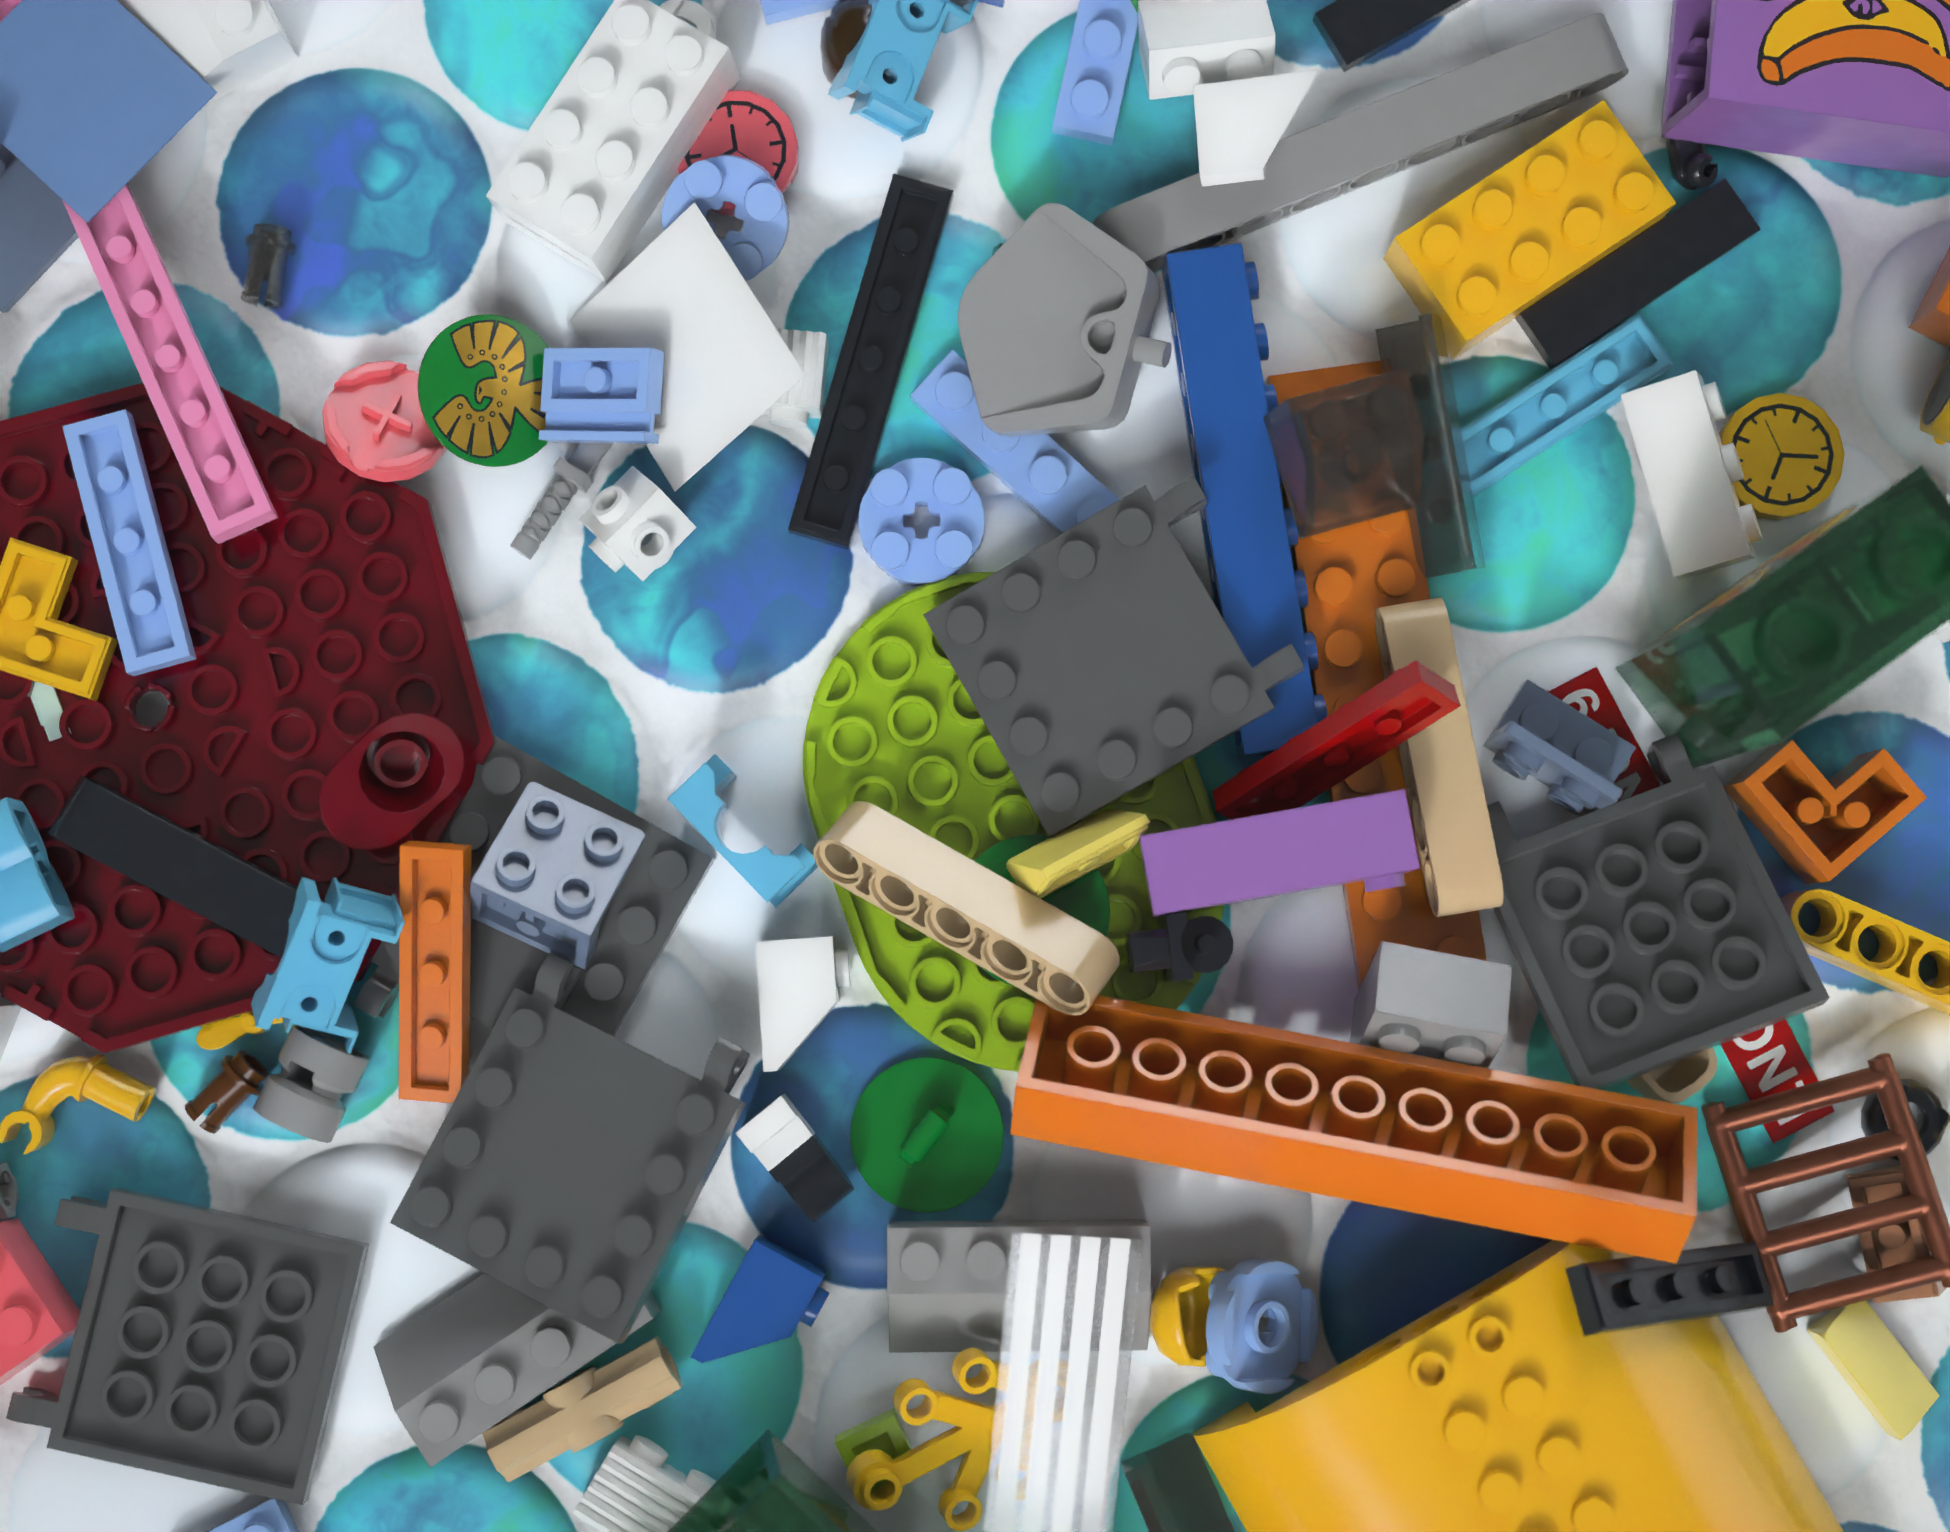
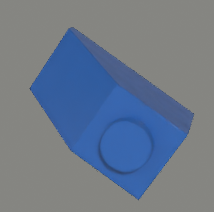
M758 1235L694 1349L691 1358L700 1363H705L789 1338L793 1335L799 1322L812 1327L830 1293L819 1287L826 1271L767 1238Z

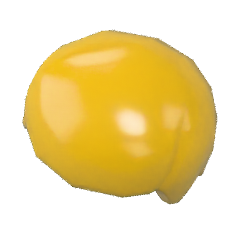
M1181 1267L1167 1275L1155 1290L1150 1304L1149 1328L1158 1351L1177 1365L1206 1366L1205 1355L1208 1348L1206 1320L1210 1305L1208 1289L1212 1278L1218 1272L1225 1271V1269L1219 1267Z

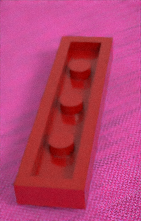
M1417 660L1411 662L1404 668L1393 672L1387 679L1353 701L1342 705L1336 712L1305 732L1292 737L1286 744L1252 766L1241 770L1235 777L1213 790L1216 811L1233 820L1303 806L1459 708L1461 705L1455 685Z

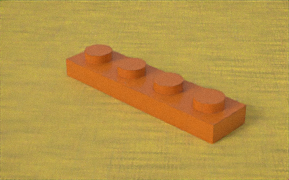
M407 841L400 845L399 906L405 924L399 936V1099L454 1103L470 1072V883L472 845Z

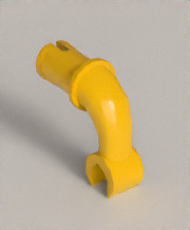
M99 1053L94 1057L77 1055L57 1060L38 1075L29 1090L22 1109L10 1113L3 1119L0 1124V1143L16 1139L21 1125L29 1123L32 1137L23 1154L34 1152L48 1145L55 1133V1123L51 1113L59 1103L69 1096H72L79 1102H83L88 1098L133 1122L139 1121L150 1107L156 1088L108 1065L107 1057Z

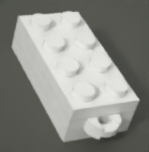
M649 0L613 1L486 194L488 200L505 222L603 281L608 282L678 175L677 168L728 90H733L741 78L729 47L716 40V29L708 11L699 3L690 0H668L660 7Z

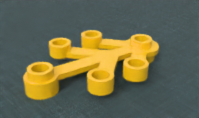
M978 1348L965 1349L955 1357L952 1363V1374L967 1393L980 1394L987 1391L990 1387L1007 1391L1009 1364L990 1359L984 1351ZM1059 1359L1056 1383V1387L1060 1386L1055 1394L1053 1423L1063 1420L1068 1362ZM1039 1360L1031 1363L1028 1368L1018 1470L1026 1471L1024 1477L1017 1482L1016 1500L1026 1498ZM978 1363L983 1364L982 1370L977 1376L965 1378L971 1366ZM912 1378L902 1382L895 1390L893 1404L905 1422L911 1425H922L933 1419L955 1425V1427L894 1459L886 1452L876 1449L859 1454L853 1459L847 1469L846 1483L849 1490L862 1507L868 1510H885L892 1507L899 1500L904 1485L965 1453L951 1487L947 1488L939 1498L938 1510L951 1529L966 1531L973 1528L979 1522L983 1511L977 1494L1002 1438L1006 1399L994 1406H989L933 1390L921 1379ZM924 1394V1400L920 1406L914 1409H907V1404L912 1397ZM999 1464L997 1466L995 1473L997 1483L999 1474ZM887 1479V1482L880 1489L871 1492V1488L876 1482ZM969 1501L968 1506L962 1513L952 1514L954 1507L958 1503Z

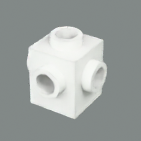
M634 466L613 486L602 490L594 499L591 508L579 519L596 537L588 547L611 570L616 573L625 565L642 581L655 569L666 564L672 557L674 550L696 528L668 496Z

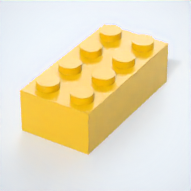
M1603 100L1396 236L1383 259L1454 360L1513 321L1521 312L1661 221L1676 202Z

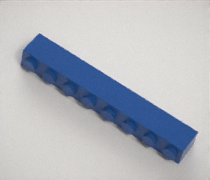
M1242 243L1168 253L1165 256L1162 267V277L1193 475L1208 503L1207 506L1199 510L1213 602L1251 668L1292 644L1305 666L1303 672L1266 692L1275 710L1234 733L1238 760L1269 755L1286 744L1292 737L1305 732L1328 717L1323 695H1313L1310 670L1318 669V652L1313 632L1303 633L1300 608L1308 607L1307 582L1302 569L1293 570L1290 546L1298 545V526L1293 507H1283L1280 484L1288 483V463L1283 445L1274 447L1270 425L1271 422H1278L1279 419L1278 400L1274 385H1264L1260 361L1269 359L1268 338L1264 323L1254 324L1251 300L1259 298L1257 269L1254 261L1244 262Z

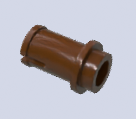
M240 1050L235 1056L226 1055L221 1060L223 1068L192 1100L185 1104V1110L193 1121L212 1103L217 1105L199 1125L209 1133H217L221 1129V1125L251 1094L258 1096L264 1085L263 1082L269 1075L262 1063L244 1050Z

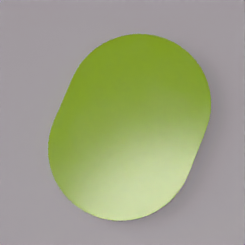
M995 572L953 575L907 591L868 617L861 624V627L847 640L837 655L833 657L814 695L803 743L805 794L818 840L822 838L848 806L857 801L869 802L880 807L973 861L990 847L1003 840L1021 835L1048 836L923 614ZM1194 756L1099 810L1116 809L1145 814L1150 824L1143 835L1216 823V818ZM1138 841L1130 851L1097 868L1104 880L1110 902V922L1106 937L1117 948L1120 956L1118 968L1099 995L1176 1010L1198 983L1203 973L1193 971L1194 979L1165 982L1164 969L1129 973L1125 934L1159 929V917L1152 918ZM833 882L862 964L875 987L890 1007L909 1026L951 1054L992 1068L1019 1072L1036 998L1016 986L995 979L976 963ZM1224 905L1186 912L1187 922L1200 916H1210L1221 921Z

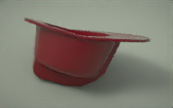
M412 712L394 715L372 726L334 764L324 778L318 799L321 820L331 835L348 847L374 850L391 846L412 831L458 785L465 765L462 743L453 729L435 716Z

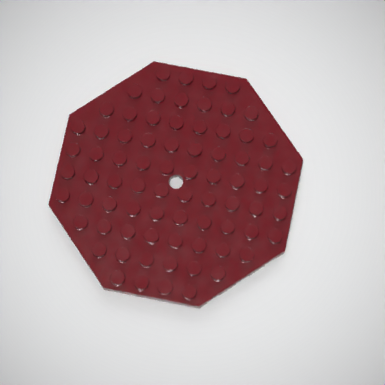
M144 383L0 421V565L10 537L78 560L58 620L118 640L62 426L125 409L133 415L196 659L132 676L126 673L118 642L97 701L56 688L63 708L59 721L62 737L51 742L48 739L44 726L40 724L31 699L35 681L0 671V800L8 797L22 801L41 835L48 859L66 890L75 918L5 952H0V996L45 1021L55 1023L82 1038L81 1041L103 1053L115 1052L253 1012L251 1001L256 990L263 984L267 973L274 974L282 958L51 836L49 831L81 775L125 795L297 887L302 877L314 880L319 897L323 901H325V896L332 879L335 877L338 882L388 896H392V893L396 894L399 903L400 845L407 841L439 843L474 782L477 763L484 765L496 744L494 739L495 733L431 503L421 495L393 481L381 482L358 476L338 462L327 444L309 436L285 420L248 400L242 399L221 386L219 387L278 518L221 544H218L210 535ZM159 691L170 702L167 713L163 720L157 723V726H144L136 715L138 700L148 692ZM412 712L435 716L450 726L463 747L465 765L460 782L449 796L437 805L412 831L391 846L374 850L348 847L331 835L321 820L318 801L323 780L334 764L372 726L394 715ZM371 938L353 983L363 980L382 940Z

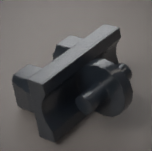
M1186 912L1167 914L1158 918L1159 929L1125 934L1129 973L1164 969L1165 982L1194 979L1193 971L1210 973L1219 970L1229 961L1233 953L1234 941L1230 930L1222 921L1210 916H1200L1187 922Z

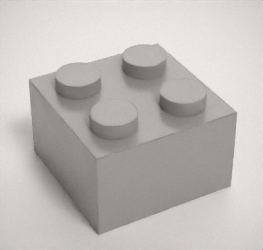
M1382 941L1354 999L1350 1043L1489 1068L1507 1037L1512 966Z

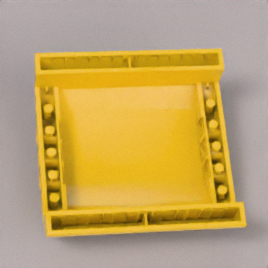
M1557 1240L1547 1243L1255 1413L1247 1401L1192 1433L1247 1532H1844L1720 1318L1716 1316L1584 1336L1565 1269L1581 1263L1635 1257V1255Z

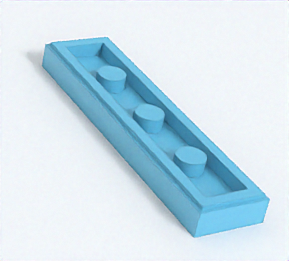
M1637 314L1431 448L1428 454L1461 503L1464 504L1621 402L1620 394L1644 387L1671 369L1674 363L1641 315Z

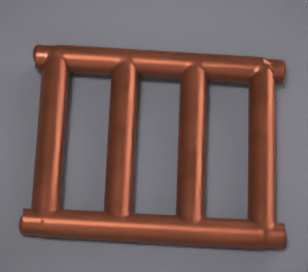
M1881 1053L1867 1061L1868 1068L1737 1105L1725 1107L1724 1101L1708 1102L1701 1106L1706 1121V1129L1744 1243L1754 1241L1757 1246L1774 1304L1773 1306L1766 1307V1310L1777 1333L1786 1332L1798 1325L1796 1319L1938 1281L1942 1282L1943 1287H1950V1225L1900 1076L1895 1069L1890 1053ZM1877 1093L1889 1130L1747 1169L1735 1132ZM1898 1155L1910 1193L1768 1231L1756 1196L1757 1193ZM1919 1218L1931 1256L1788 1293L1778 1263V1255Z

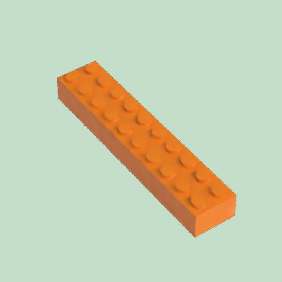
M1098 995L1089 1009L1080 1015H1067L1038 999L1035 1000L1015 1087L1010 1135L1671 1263H1677L1697 1217L1696 1107Z

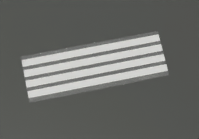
M1012 1232L983 1532H1113L1144 1239Z

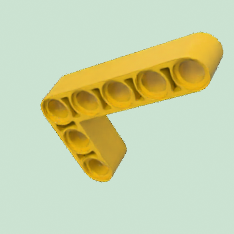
M1812 889L1788 893L1780 898L1809 955L1950 1015V942L1828 890ZM1806 902L1814 905L1820 916L1819 928L1811 936L1802 930L1798 920L1799 910ZM1867 927L1874 931L1879 942L1878 953L1871 961L1863 957L1858 946L1859 936ZM1926 953L1934 958L1938 967L1937 978L1930 986L1923 983L1918 972L1919 961Z

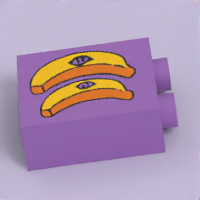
M1672 0L1661 138L1688 140L1696 143L1947 178L1950 176V0Z

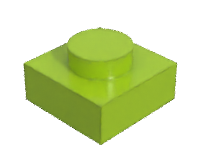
M894 1408L835 1435L834 1442L847 1469L855 1457L868 1450H882L894 1459L913 1449ZM887 1479L876 1482L871 1488V1492L880 1489L887 1482Z

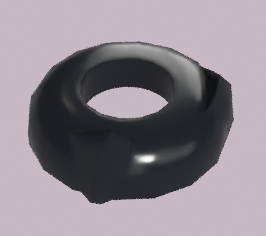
M1901 1079L1908 1102L1917 1105L1922 1112L1923 1125L1919 1131V1136L1925 1154L1928 1155L1940 1144L1950 1121V1113L1943 1107L1940 1098L1927 1085L1913 1079ZM1877 1093L1866 1097L1861 1110V1128L1865 1136L1889 1130ZM1898 1155L1889 1157L1890 1159L1899 1161Z

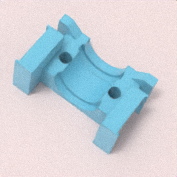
M869 0L868 3L872 5V10L867 26L854 49L847 54L842 68L831 84L828 95L839 100L856 92V90L859 91L849 114H858L902 137L900 140L902 142L924 134L934 110L913 99L941 31L947 34L970 23L978 0H973L962 7L949 0ZM883 74L887 78V83L883 79Z
M714 754L667 799L767 903L770 901L777 907L818 868L814 855L802 843L789 855H775L765 845L755 852L742 854L731 851L725 845L721 836L720 825L722 817L729 807L718 795L737 778V775Z
M302 877L297 888L294 908L289 918L288 939L280 964L274 974L267 973L263 984L256 990L251 1001L256 1027L269 1030L273 1019L282 1017L285 1032L289 1033L292 1024L343 1036L346 1051L351 1053L359 1030L351 1002L346 1001V998L371 938L393 944L397 943L405 920L396 894L392 893V896L340 883L337 881V878L333 877L324 903L320 901L315 881Z

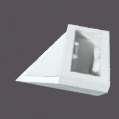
M1320 69L1193 85L1199 174L1202 187L1265 179L1267 161Z

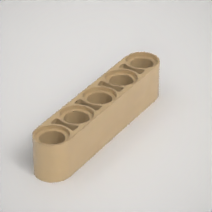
M1439 597L1376 608L1375 631L1384 679H1387L1396 670L1404 668L1417 660L1455 685L1461 705L1398 745L1426 891L1432 912L1435 917H1442L1500 907L1503 904L1504 896L1502 877L1445 603Z
M857 801L850 804L813 849L814 859L818 868L833 882L1067 1015L1085 1013L1119 966L1120 956L1117 948L1102 933L869 802Z

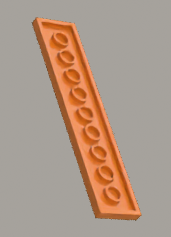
M1393 359L1271 375L1266 380V385H1274L1278 400L1279 419L1278 422H1272L1275 446L1283 445L1288 463V483L1281 484L1285 508L1293 507L1298 526V545L1291 546L1294 570L1302 569L1307 582L1308 607L1300 608L1304 633L1313 632L1317 645L1318 669L1310 670L1313 695H1323L1328 716L1336 712L1342 705L1353 701L1385 680L1375 631V609L1430 599ZM1398 746L1328 789L1330 802L1405 789L1420 869L1404 873L1406 884L1404 886L1366 892L1364 881L1342 884L1358 991L1382 941L1487 961L1479 910L1442 917H1435L1432 912L1426 891Z

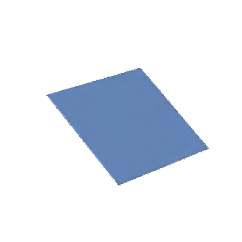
M22 0L0 22V142L87 223L218 93L117 0Z

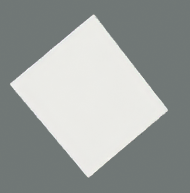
M695 202L569 320L586 348L650 347L664 351L660 415H655L654 433L659 434V443L645 445L674 492L806 375Z

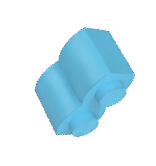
M8 797L0 800V952H5L75 918L66 890L48 859L45 845L29 811L22 801Z

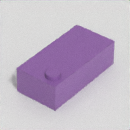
M1405 789L1148 834L1139 838L1152 918L1364 881L1366 892L1406 885L1404 873L1420 869Z

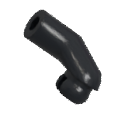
M1667 138L1666 147L1672 176L1680 186L1688 190L1708 187L1714 182L1718 173V164L1710 163L1712 156L1706 153L1703 143Z

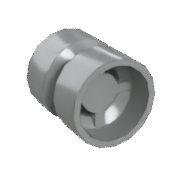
M292 1025L277 1056L283 1069L279 1074L268 1075L253 1109L263 1118L291 1132L316 1141L329 1143L332 1141L347 1110L341 1098L345 1093L356 1091L371 1059L355 1048H352L351 1053H347L345 1044L333 1037L307 1027Z

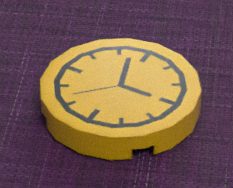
M1784 393L1756 397L1730 415L1719 432L1722 446L1734 443L1743 470L1744 479L1733 482L1740 507L1752 504L1756 517L1779 521L1805 514L1828 499L1841 478L1845 453L1839 429L1825 410L1804 397Z

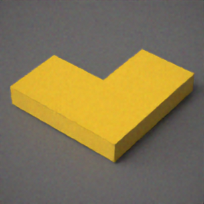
M10 537L0 565V671L97 701L118 640L58 620L78 560Z

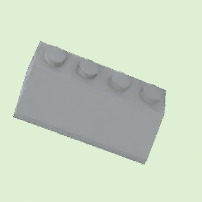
M1145 1219L889 1221L887 1226L889 1353L961 1352L968 1348H978L984 1352H1010L1022 1233L1042 1234L1030 1351H1040L1051 1235L1071 1236L1060 1351H1070L1081 1236L1101 1237L1089 1351H1099L1111 1238L1130 1239L1119 1351L1148 1350L1151 1302L1150 1225Z
M484 1273L375 1345L374 1350L394 1412L429 1467H432L615 1345L616 1342ZM651 1292L628 1335L651 1321L662 1310Z

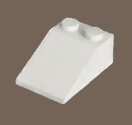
M117 0L218 92L207 104L298 58L268 0Z

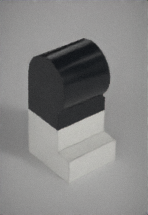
M786 1094L777 1098L735 1133L748 1150L755 1154L776 1182L780 1181L795 1203L813 1222H816L855 1190L846 1173Z

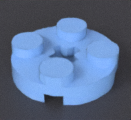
M719 155L697 161L678 175L669 187L662 206L661 219L663 230L667 229L695 202L715 233L716 224L708 220L710 209L720 210L725 202H731L736 206L734 216L743 220L741 230H730L726 237H721L717 234L716 236L745 281L751 280L771 265L783 249L789 231L787 205L784 202L781 190L776 185V181L765 168L756 162L736 155Z
M912 458L895 463L888 469L881 470L872 479L870 487L860 504L858 524L865 551L878 568L885 571L891 578L906 585L922 586L926 583L940 581L957 575L958 571L967 566L979 550L984 534L985 517L983 504L969 477L959 468H954L936 459ZM917 506L928 507L930 515L939 516L940 518L939 526L929 528L928 538H916L914 528L904 527L903 525L904 517L914 515L915 507Z
M1256 1258L1239 1263L1231 1271L1218 1272L1212 1278L1208 1289L1210 1305L1206 1320L1208 1348L1205 1359L1209 1371L1214 1376L1223 1377L1233 1387L1261 1394L1281 1392L1297 1380L1288 1377L1295 1371L1299 1362L1309 1363L1315 1351L1319 1331V1313L1312 1289L1301 1286L1299 1279L1294 1275L1301 1273L1295 1267L1281 1261ZM1260 1317L1268 1318L1267 1330L1261 1331L1258 1335Z

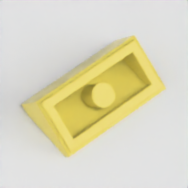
M1116 809L1101 810L1010 858L1006 862V868L1019 887L1041 899L1130 851L1139 841L1140 836H1143L1149 828L1150 821L1145 814Z
M1867 1301L1832 1309L1806 1329L1886 1434L1902 1440L1914 1429L1940 1396Z

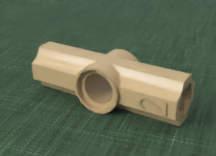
M656 1336L598 1369H595L593 1365L569 1377L542 1394L543 1399L525 1409L518 1410L516 1413L502 1419L484 1431L482 1435L486 1443L487 1453L497 1472L501 1473L507 1483L569 1449H571L572 1453H575L590 1446L624 1425V1419L642 1409L651 1407L669 1395L671 1396L683 1386L678 1367L668 1348Z

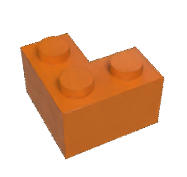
M1793 740L1768 747L1724 785L1730 798L1805 884L1831 881L1927 798L1885 748L1857 755L1831 779L1827 780Z

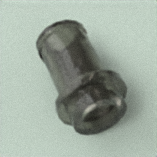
M255 224L253 234H248L245 237V244L250 248L244 290L241 292L242 301L257 306L261 283L266 281L267 289L264 308L282 307V294L289 255H294L297 248L291 242L292 232L290 230L272 224Z

